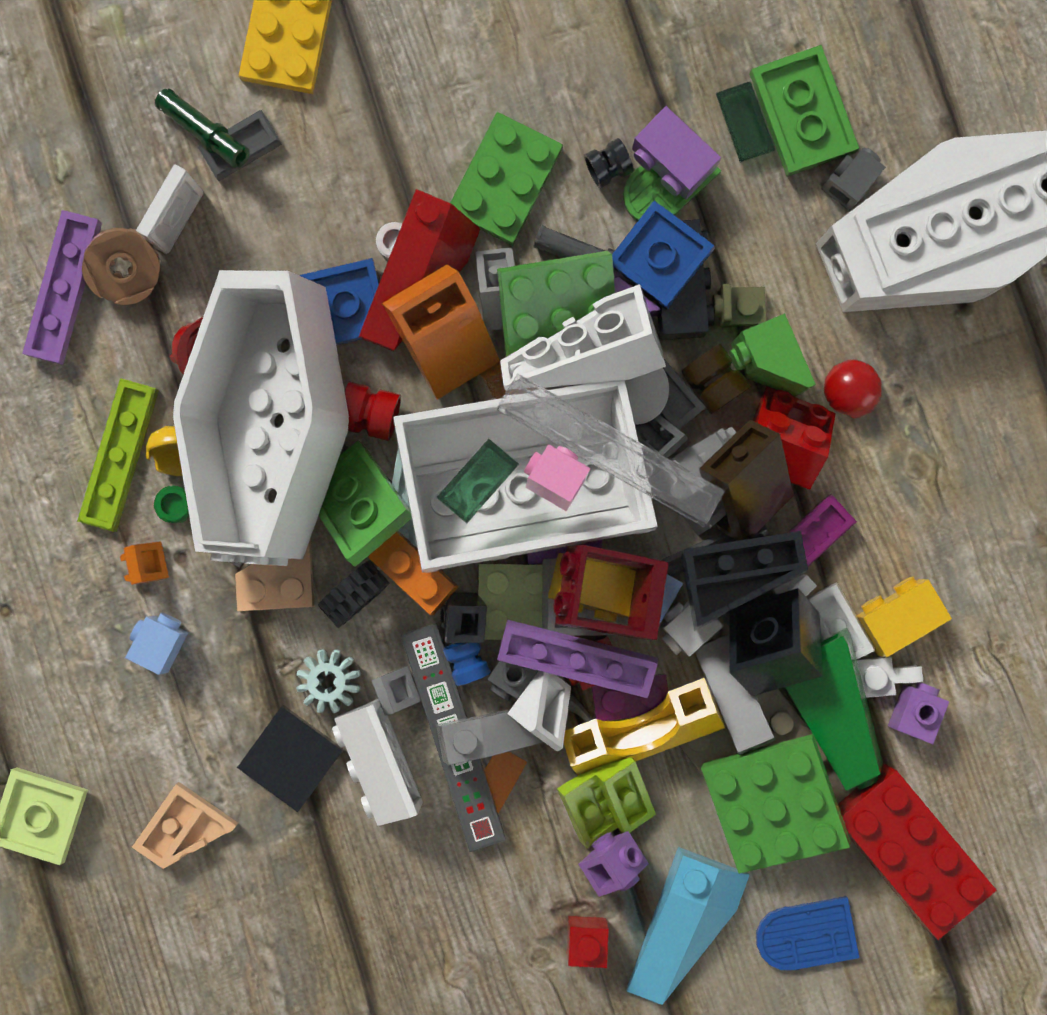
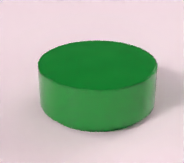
M167 486L157 493L154 500V509L160 519L168 523H181L189 518L184 488Z

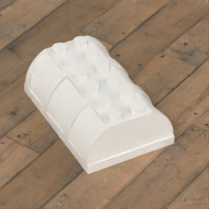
M625 380L582 384L393 417L422 573H430L440 569L483 561L506 559L510 556L565 546L582 545L587 542L625 535L648 533L656 530L658 527ZM548 444L556 449L558 446H562L571 450L578 456L577 461L591 468L567 512L525 488L529 475L524 473L528 462L535 452L542 455Z

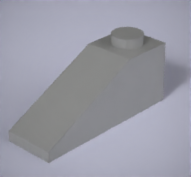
M510 709L436 724L442 760L447 765L486 758L543 743V741L507 713Z

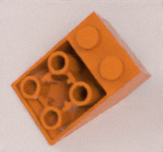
M449 265L443 266L382 303L437 400L500 362L477 304L459 271Z

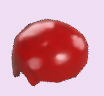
M846 360L834 365L825 377L824 396L829 402V406L835 412L850 416L853 419L860 418L873 412L882 397V381L876 370L868 363L860 360Z

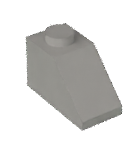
M512 247L475 252L483 321L487 330H503L497 269L515 266Z

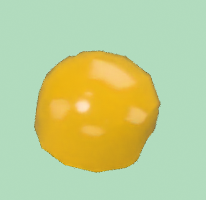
M165 426L151 433L146 445V459L150 460L152 456L155 461L156 470L160 473L183 476L175 426Z

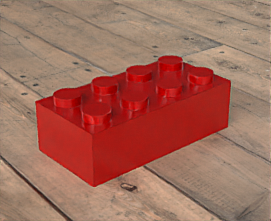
M884 764L880 775H878L879 779L874 784L860 790L856 788L840 801L838 806L851 841L920 924L939 940L997 890L899 772Z

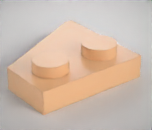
M311 538L304 558L288 559V566L251 564L235 574L237 611L315 607Z
M178 782L132 848L164 869L189 853H193L206 846L218 837L233 831L238 822Z

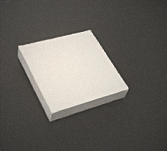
M176 164L173 165L136 229L144 239L165 254L169 253L203 195V190L185 169Z

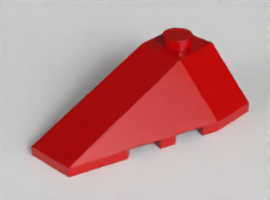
M416 189L358 338L394 352L403 340L382 303L445 265H449L460 273L469 261L480 228L453 204Z

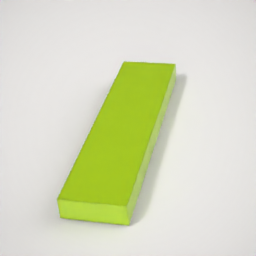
M120 378L77 522L117 532L159 392L157 388Z

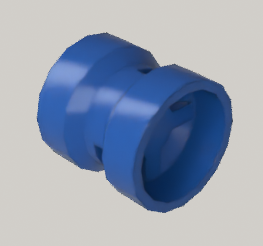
M454 643L443 649L446 660L454 663L452 677L456 686L471 683L491 673L487 661L478 656L482 648L480 643Z

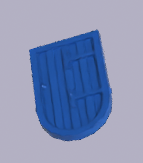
M847 896L776 909L769 912L760 921L756 930V945L761 957L770 966L779 970H799L859 958L854 932L855 927Z

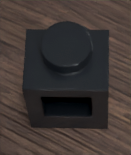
M454 592L447 600L446 605L441 607L440 622L441 627L446 629V643H484L487 605L478 593Z

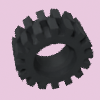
M369 560L334 587L319 602L318 606L334 625L340 628L377 597L390 583Z

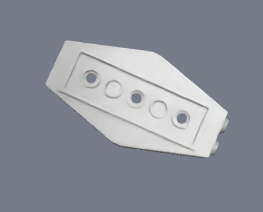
M1047 131L957 137L942 142L833 224L816 245L842 311L853 312L975 302L992 295L1012 283L1047 256V192L1042 189L1041 183L1044 179H1047ZM970 207H978L981 210L982 217L980 220H974L970 217ZM899 234H905L909 237L910 244L908 247H900L897 244L896 238Z
M219 270L174 401L173 420L194 548L196 552L211 553V561L288 566V559H303L348 433L349 414L326 287L290 271ZM288 339L290 348L287 352L283 353L281 351L282 342ZM278 414H282L284 422L281 427L277 428L275 426V418ZM272 489H275L277 492L274 503H270L268 499L269 492Z

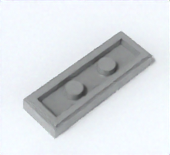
M729 634L702 645L695 653L739 755L775 741L756 695L751 696L729 673Z

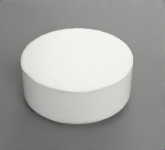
M387 223L377 233V248L380 254L387 260L390 257L402 223Z

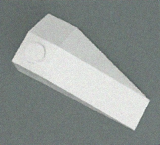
M640 284L603 297L592 304L594 311L577 321L574 317L562 323L564 329L548 339L538 337L502 359L500 363L505 390L509 392L629 380L666 367L660 341Z

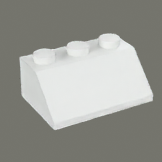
M379 699L334 718L337 725L333 726L332 730L339 747L345 746L351 760L347 762V768L353 782H360L365 796L361 797V802L369 819L374 817L377 826L418 815L423 804L422 798L388 715H384Z

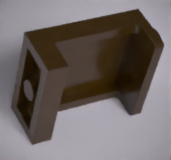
M749 420L699 468L701 478L719 488L726 515L716 523L718 530L737 541L751 539L794 496L780 434L752 420Z

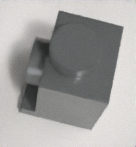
M864 147L854 159L847 155L821 189L850 211L886 167L880 163V158L874 151Z

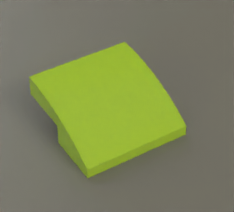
M632 758L621 759L596 767L557 788L579 841L587 849L598 838L617 828L623 833L627 831L630 833L656 815L637 764Z

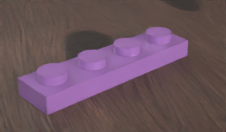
M64 210L61 211L22 354L60 365L64 364L86 284L82 273L84 253L92 239L100 233L102 226L100 220Z
M508 619L497 660L644 698L649 696L658 665V658Z

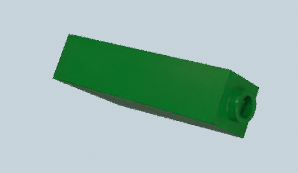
M845 628L821 641L823 676L785 688L847 791L855 786L860 790L874 784L879 779L878 775L881 773L883 763L851 635L848 629Z

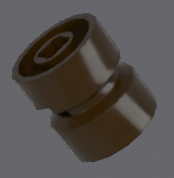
M721 343L701 355L681 371L692 389L700 388L701 394L699 399L710 414H713L751 387L740 370H732L730 368L733 360Z

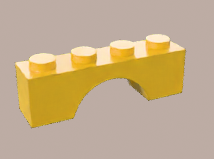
M705 678L668 691L666 698L661 704L640 716L621 721L594 719L565 730L564 746L570 766L579 776L591 769L617 760L632 758L635 762L725 729V725L714 695Z

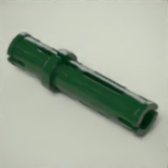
M168 88V90L163 89L159 92L155 99V107L201 141V145L209 153H217L233 168H240L247 162L250 150L230 136L225 126L221 123H213L196 108L175 94L173 90Z

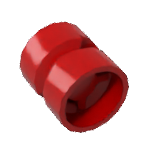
M349 381L344 390L349 414L348 431L359 434L365 429L370 437L390 441L395 429L393 417L399 415L401 394L382 389L375 394L372 393L370 386Z

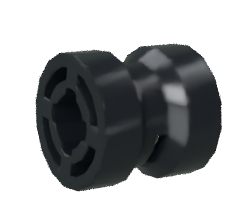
M619 138L609 142L606 148L601 151L594 149L584 154L589 173L598 188L610 184L611 179L616 176L625 177L634 172L629 153Z

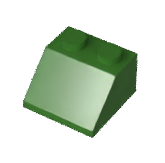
M786 314L742 331L731 343L733 349L729 351V354L733 360L732 363L736 370L743 371L747 379L776 390L786 391L794 397L801 395L816 385Z

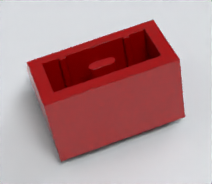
M766 386L753 421L780 434L791 483L810 490L828 459L836 413L827 410L822 405L811 404L796 398L786 391Z

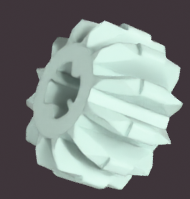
M324 649L317 652L318 662L310 656L304 659L306 666L311 671H297L299 678L307 680V683L296 687L297 692L309 690L310 695L305 698L304 704L308 706L316 699L319 700L317 704L318 713L325 711L328 702L333 713L340 711L339 700L345 705L350 706L353 703V699L346 691L358 693L361 689V686L350 682V679H355L361 675L360 670L348 672L346 669L353 663L354 659L348 657L342 663H339L341 651L338 649L332 652L330 661L327 652ZM324 671L326 676L333 673L337 677L333 681V684L336 686L335 690L332 689V686L325 689L321 685L325 680L322 676Z

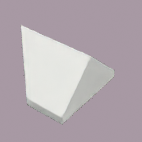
M538 671L507 714L551 748L560 752L563 749L571 686L557 675Z

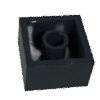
M799 588L746 604L730 612L729 673L751 696L823 676L820 613Z

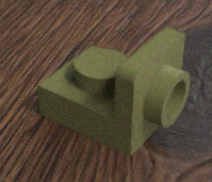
M722 284L718 294L713 295L714 317H719V327H750L766 321L765 287L731 288V284Z

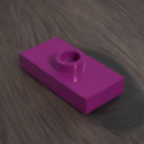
M830 494L788 533L801 531L807 565L809 567L857 521Z

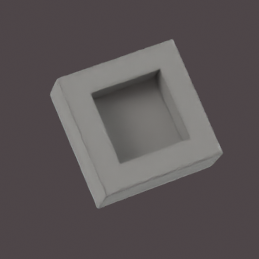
M408 666L372 680L385 716L421 701Z

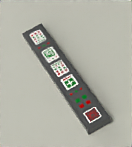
M435 623L401 634L469 852L506 841L481 759L447 765L442 760L436 724L465 719L467 715L458 687L455 685L452 677L453 671L450 662L446 660L443 652L445 646L438 624Z

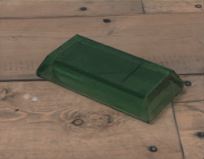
M751 81L717 92L716 97L739 162L741 163L775 151Z
M488 439L436 498L465 523H468L519 466V463Z

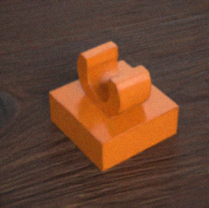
M161 541L136 544L123 548L124 554L120 556V560L126 561L129 573L124 576V579L130 582L131 585L169 578Z

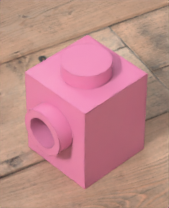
M548 444L542 455L535 452L524 470V473L529 475L525 488L567 512L591 468L577 461L578 456L571 450L562 446H558L556 449Z

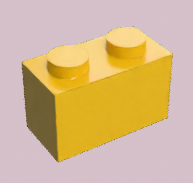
M558 553L548 593L549 599L555 600L557 593L561 589L563 575L560 573V562L564 553ZM586 560L578 613H582L583 608L595 611L594 618L616 623L617 617H629L636 571Z
M909 577L893 587L895 590L894 594L884 600L882 596H877L861 606L863 612L856 616L873 643L877 656L887 658L952 619L929 579L915 580L914 577Z

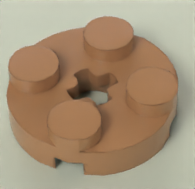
M111 228L97 234L85 249L82 263L83 277L90 290L98 297H103L119 305L135 304L148 297L158 282L160 272V259L154 245L144 239L136 229ZM121 257L124 261L129 260L132 265L128 268V275L123 276L120 271H112L111 266L115 264V258Z

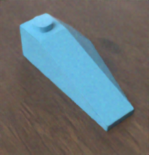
M678 847L626 991L663 1005L737 911L750 874L747 872L739 874L738 870L734 867Z

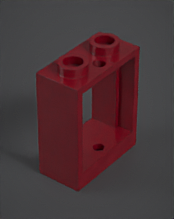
M587 545L567 546V551L563 554L560 562V573L563 575L561 589L554 600L555 624L635 639L657 640L669 562ZM586 560L636 570L628 626L578 617Z

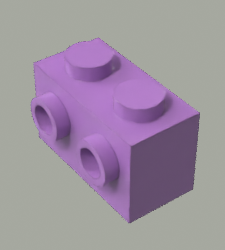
M667 106L634 138L632 150L635 152L633 155L636 161L646 170L652 168L662 178L661 183L667 191L674 196L680 194L685 200L717 169L721 159L708 144Z

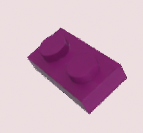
M666 674L654 675L648 698L597 685L592 686L595 717L602 721L637 717L651 711L661 704L667 696L669 690Z

